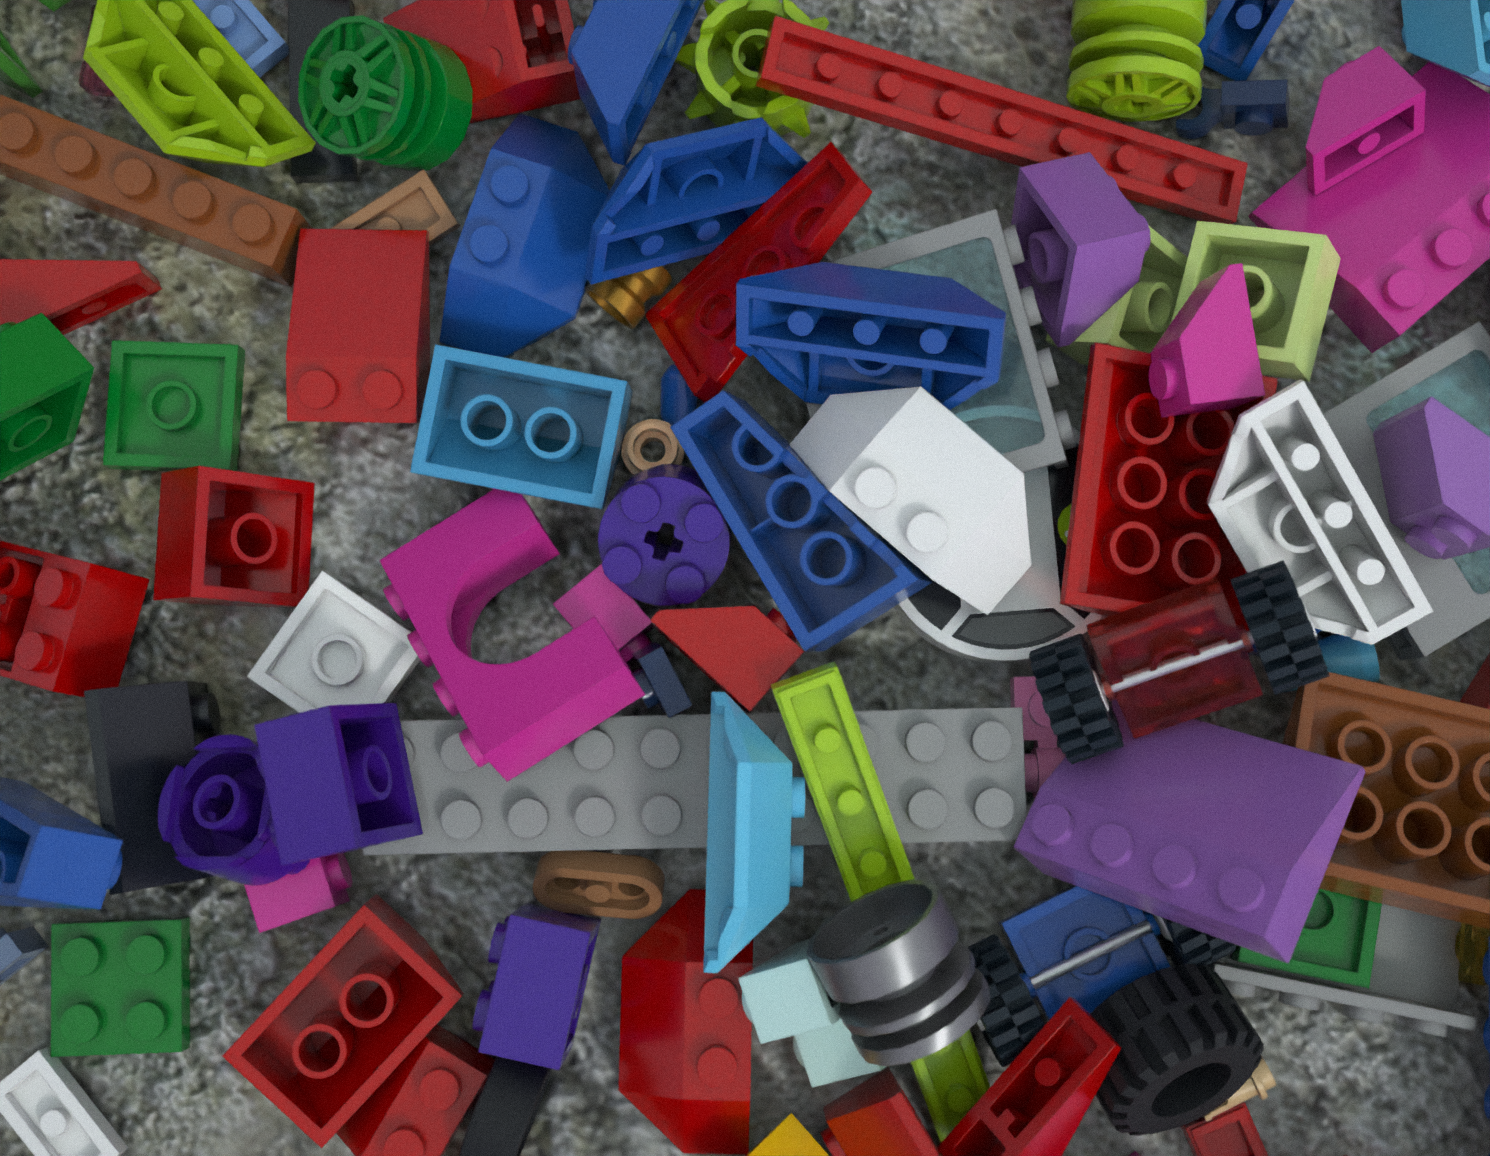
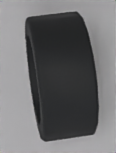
M497 1056L476 1103L458 1156H520L544 1096L552 1069Z

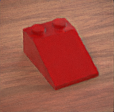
M300 229L286 350L287 421L420 423L430 373L429 231Z

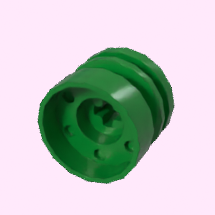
M363 15L341 17L323 28L306 51L299 73L298 103L306 128L319 145L339 155L356 157L364 161H376L382 165L406 171L430 170L448 160L464 140L472 117L473 89L466 66L450 47L409 31H402L394 26L381 23Z

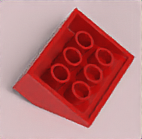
M1094 343L1090 345L1060 604L1157 630L1211 639L1233 637L1249 631L1230 579L1247 572L1206 501L1239 414L1276 394L1278 378L1262 375L1265 396L1238 407L1161 417L1159 401L1153 396L1149 385V368L1152 363L1151 354Z

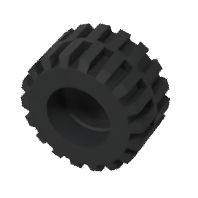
M1183 964L1145 975L1120 988L1090 1013L1122 1047L1095 1096L1115 1129L1120 1133H1129V1135L1140 1136L1168 1131L1188 1124L1211 1112L1234 1095L1250 1078L1252 1072L1258 1067L1262 1059L1261 1053L1264 1051V1045L1259 1035L1218 973L1206 965Z

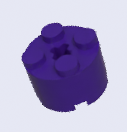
M676 464L658 465L634 475L621 485L603 514L598 533V548L604 574L611 582L615 583L623 592L641 602L659 606L692 603L700 598L720 577L727 562L732 530L696 470ZM663 523H670L675 526L674 537L677 539H673L670 545L658 541L659 534L657 532L661 529Z
M231 734L218 735L204 740L193 748L200 752L185 767L176 765L169 774L163 786L158 806V828L162 839L171 843L175 853L178 855L175 858L182 865L233 882L252 886L274 882L287 874H297L305 869L310 860L281 866L279 851L271 838L269 830L271 810L265 779L260 774L256 763L257 742L243 736Z

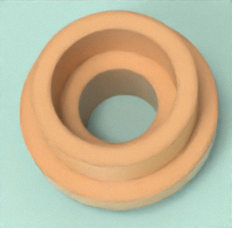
M659 419L643 420L632 426L626 433L622 442L621 452L624 464L632 475L662 464L682 465L685 451L668 422ZM653 441L661 443L665 447V455L661 460L648 462L642 457V449L647 443Z

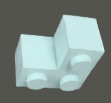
M810 939L794 943L738 978L742 989L743 1009L747 1018L755 1026L760 1044L793 1036V1048L796 1058L805 1067L812 1088L878 1072L886 1067L867 1063L856 1049L851 1039L852 1033L846 1028L839 1017L841 1002L834 1001L826 992L806 954Z

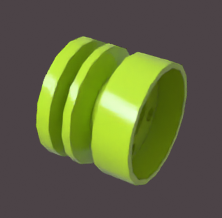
M1073 0L1070 34L1076 46L1073 47L1068 60L1071 74L1067 80L1066 98L1071 107L1108 120L1124 122L1157 121L1179 116L1195 108L1201 99L1202 81L1199 73L1203 69L1204 63L1201 48L1197 45H1199L1206 32L1208 0Z

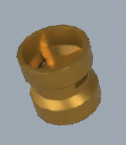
M663 266L592 285L589 283L585 287V291L610 316L624 326L634 329L645 316L644 303L649 301L652 296L662 295L673 280L668 271Z

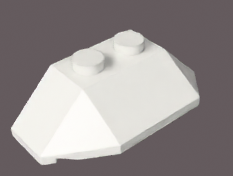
M1300 379L1239 414L1206 503L1245 571L1249 573L1284 560L1295 583L1299 597L1304 600L1315 629L1347 636L1353 640L1370 645L1432 613L1433 609L1305 382Z
M922 386L830 395L789 444L835 497L928 577L986 615L993 610L1031 567L1024 473Z

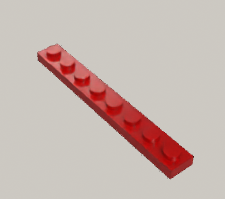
M775 16L769 25L755 85L757 87L1020 167L1090 152L1107 175L1114 178L1119 190L1126 199L1198 221L1233 224L1237 220L1248 166L1246 162L782 17Z

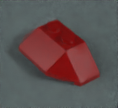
M690 888L622 955L618 1091L683 1153L747 1155L749 1153L752 1022L747 1018L743 1009L742 989L738 978L753 969V939L718 973H703L706 889Z

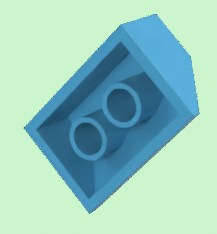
M435 344L410 472L603 510L621 455L633 390L625 380Z

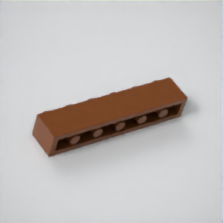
M0 94V175L292 288L295 278L300 229H313L296 208Z

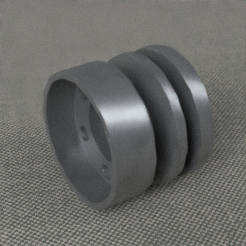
M908 880L890 884L865 894L838 910L820 925L808 942L806 954L826 992L834 1001L841 1002L839 1017L846 1028L852 1033L851 1039L859 1054L867 1063L891 1066L910 1063L933 1054L965 1034L980 1020L990 1003V988L983 974L975 968V958L971 950L961 942H957L958 925L939 888L930 881Z

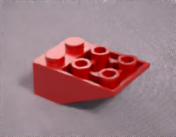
M417 0L383 17L386 24L450 47L464 63L473 89L472 117L469 124L581 99L578 93L574 66L568 61V46L574 31L568 0Z
M0 541V676L52 692L84 698V691L118 687L150 579L93 563Z

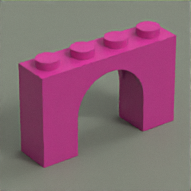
M493 489L379 561L391 582L390 585L383 588L387 600L401 620L405 621L410 618L416 629L407 635L411 646L427 668L435 665L441 676L440 679L432 683L436 694L453 717L459 713L461 714L467 726L466 729L458 733L462 744L478 767L481 768L490 763L508 782L638 700L645 693L596 616L522 660L506 664H487L473 659L471 652L473 629L480 613L488 602L500 591L560 554L523 494Z

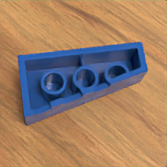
M723 390L670 426L804 652H824L932 583L908 558L835 497L790 447V443L745 400Z
M0 777V906L101 910L107 890L115 885L121 872L122 853L120 849L123 840L26 782Z

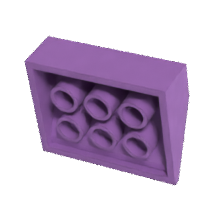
M1115 697L1112 701V708L1119 723L1118 727L1122 733L1124 747L1072 765L1065 757L1040 787L1013 847L1045 875L1289 964L1364 777V768L1349 762Z

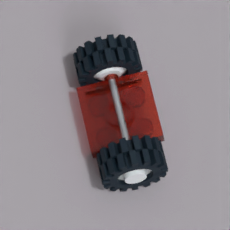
M1284 560L1230 579L1249 628L1247 632L1244 624L1236 626L1217 577L1087 624L1090 641L1105 673H1099L1094 656L1091 654L1090 648L1082 634H1077L1030 651L1029 658L1032 662L1030 664L1036 678L1037 690L1042 696V704L1051 721V728L1054 735H1057L1059 746L1062 752H1065L1068 762H1071L1072 765L1124 747L1122 733L1118 727L1119 723L1112 708L1111 701L1117 699L1134 739L1262 696L1261 687L1247 654L1254 651L1252 644L1256 646L1275 695L1329 677L1326 663L1316 640L1317 633L1303 598L1299 597L1295 583Z

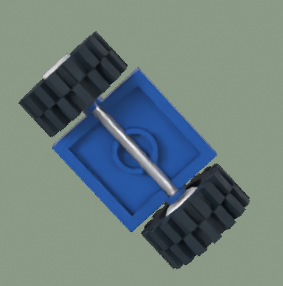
M1072 885L998 922L1023 972L1019 973L1014 961H1011L1007 949L995 934L967 947L975 958V968L983 974L990 988V1003L980 1020L976 1022V1025L983 1033L987 1044L990 1046L1001 1067H1005L1015 1060L1045 1026L1032 998L1036 997L1047 1021L1052 1018L1069 997L1076 999L1090 1014L1109 996L1125 985L1155 971L1171 967L1165 954L1167 957H1171L1175 967L1183 964L1207 966L1235 952L1236 944ZM1157 938H1159V940H1160V942H1161V945H1162V948H1161L1160 944L1158 943Z

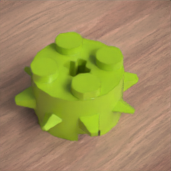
M706 0L704 6L708 17L702 23L698 42L683 45L675 59L676 63L696 75L697 95L684 112L689 119H694L706 115L717 127L762 117L780 136L794 131L802 138L808 137L811 134L807 116L814 105L813 103L755 85L769 25L775 16L823 31L830 24L828 19L823 16L810 20L802 10L789 0H783L782 3L779 0H727L722 3H718L715 0ZM750 66H755L758 72L751 71L747 68Z

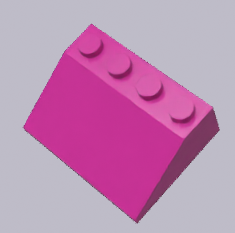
M1428 62L1412 76L1426 89L1424 133L1316 196L1308 189L1307 167H1304L1248 216L1260 228L1327 235L1341 258L1329 307L1371 353L1399 337L1490 258V94L1460 75L1431 62Z

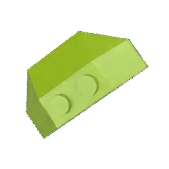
M192 0L96 1L83 59L164 153L202 163L266 167L312 151L316 142Z

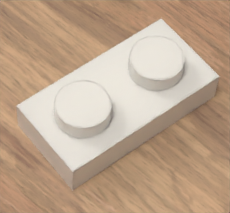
M49 1046L38 1050L0 1082V1113L34 1156H120L129 1148L59 1058L51 1057V1048Z

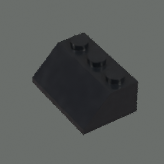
M177 681L84 691L101 827L123 840L120 849L122 853L121 872L115 885L109 889L110 895L213 877L214 875L182 865L175 858L178 855L175 853L171 843L163 841L158 828L159 800L167 777L176 765L185 767L200 752L193 748L204 740L214 737L213 731H217L220 727L218 702L213 693H208L207 683Z

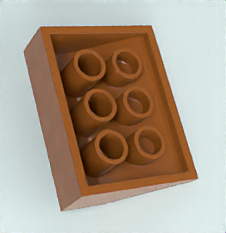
M1328 672L1329 677L1298 687L1282 744L1362 766L1365 770L1364 777L1319 889L1490 929V709Z

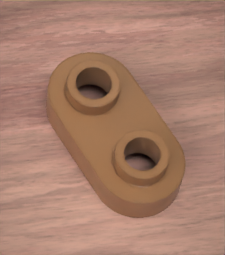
M582 850L550 851L543 855L537 863L533 881V893L541 904L558 912L641 919L651 916L661 907L665 876L657 864L638 855Z

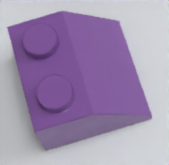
M1090 152L1019 167L1011 225L1015 224L1025 262L1013 265L1020 289L1032 285L1042 319L1041 324L1058 348L1068 346L1139 281L1144 255L1150 247V228L1144 216L1137 213L1119 190L1114 178L1107 175Z
M1432 396L1380 422L1373 432L1389 519L1392 524L1406 533L1405 541L1408 545L1429 558H1442L1443 560L1489 548L1490 437Z

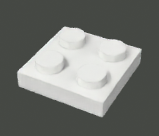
M321 571L247 677L301 713L328 705L390 703L418 664L420 658L407 638V635L412 632L330 574Z

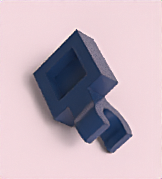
M1288 79L1222 81L1221 89L1202 87L1201 99L1196 105L1201 107L1202 111L1196 118L1176 120L1178 136L1185 139L1200 138L1220 122H1223L1224 129H1234L1237 133L1250 136L1267 134L1273 128H1288L1290 108Z
M654 642L633 653L640 669L636 671L631 670L645 693L641 698L647 709L659 704L661 710L670 718L693 706L661 645Z

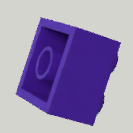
M397 703L328 705L254 725L258 743L256 763L260 774L265 779L271 810L269 830L271 838L278 848L281 866L423 835Z
M525 903L511 913L510 916L507 915L504 923H497L488 955V962L498 964L495 980L491 981L489 989H482L472 1024V1030L483 1032L478 1052L560 1070L573 1047L601 919L574 913L558 912L544 906Z

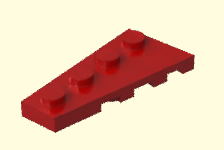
M832 142L824 147L645 313L647 320L694 396L704 403L721 391L747 357V354L736 346L737 282L741 278L819 263L873 193L846 157Z

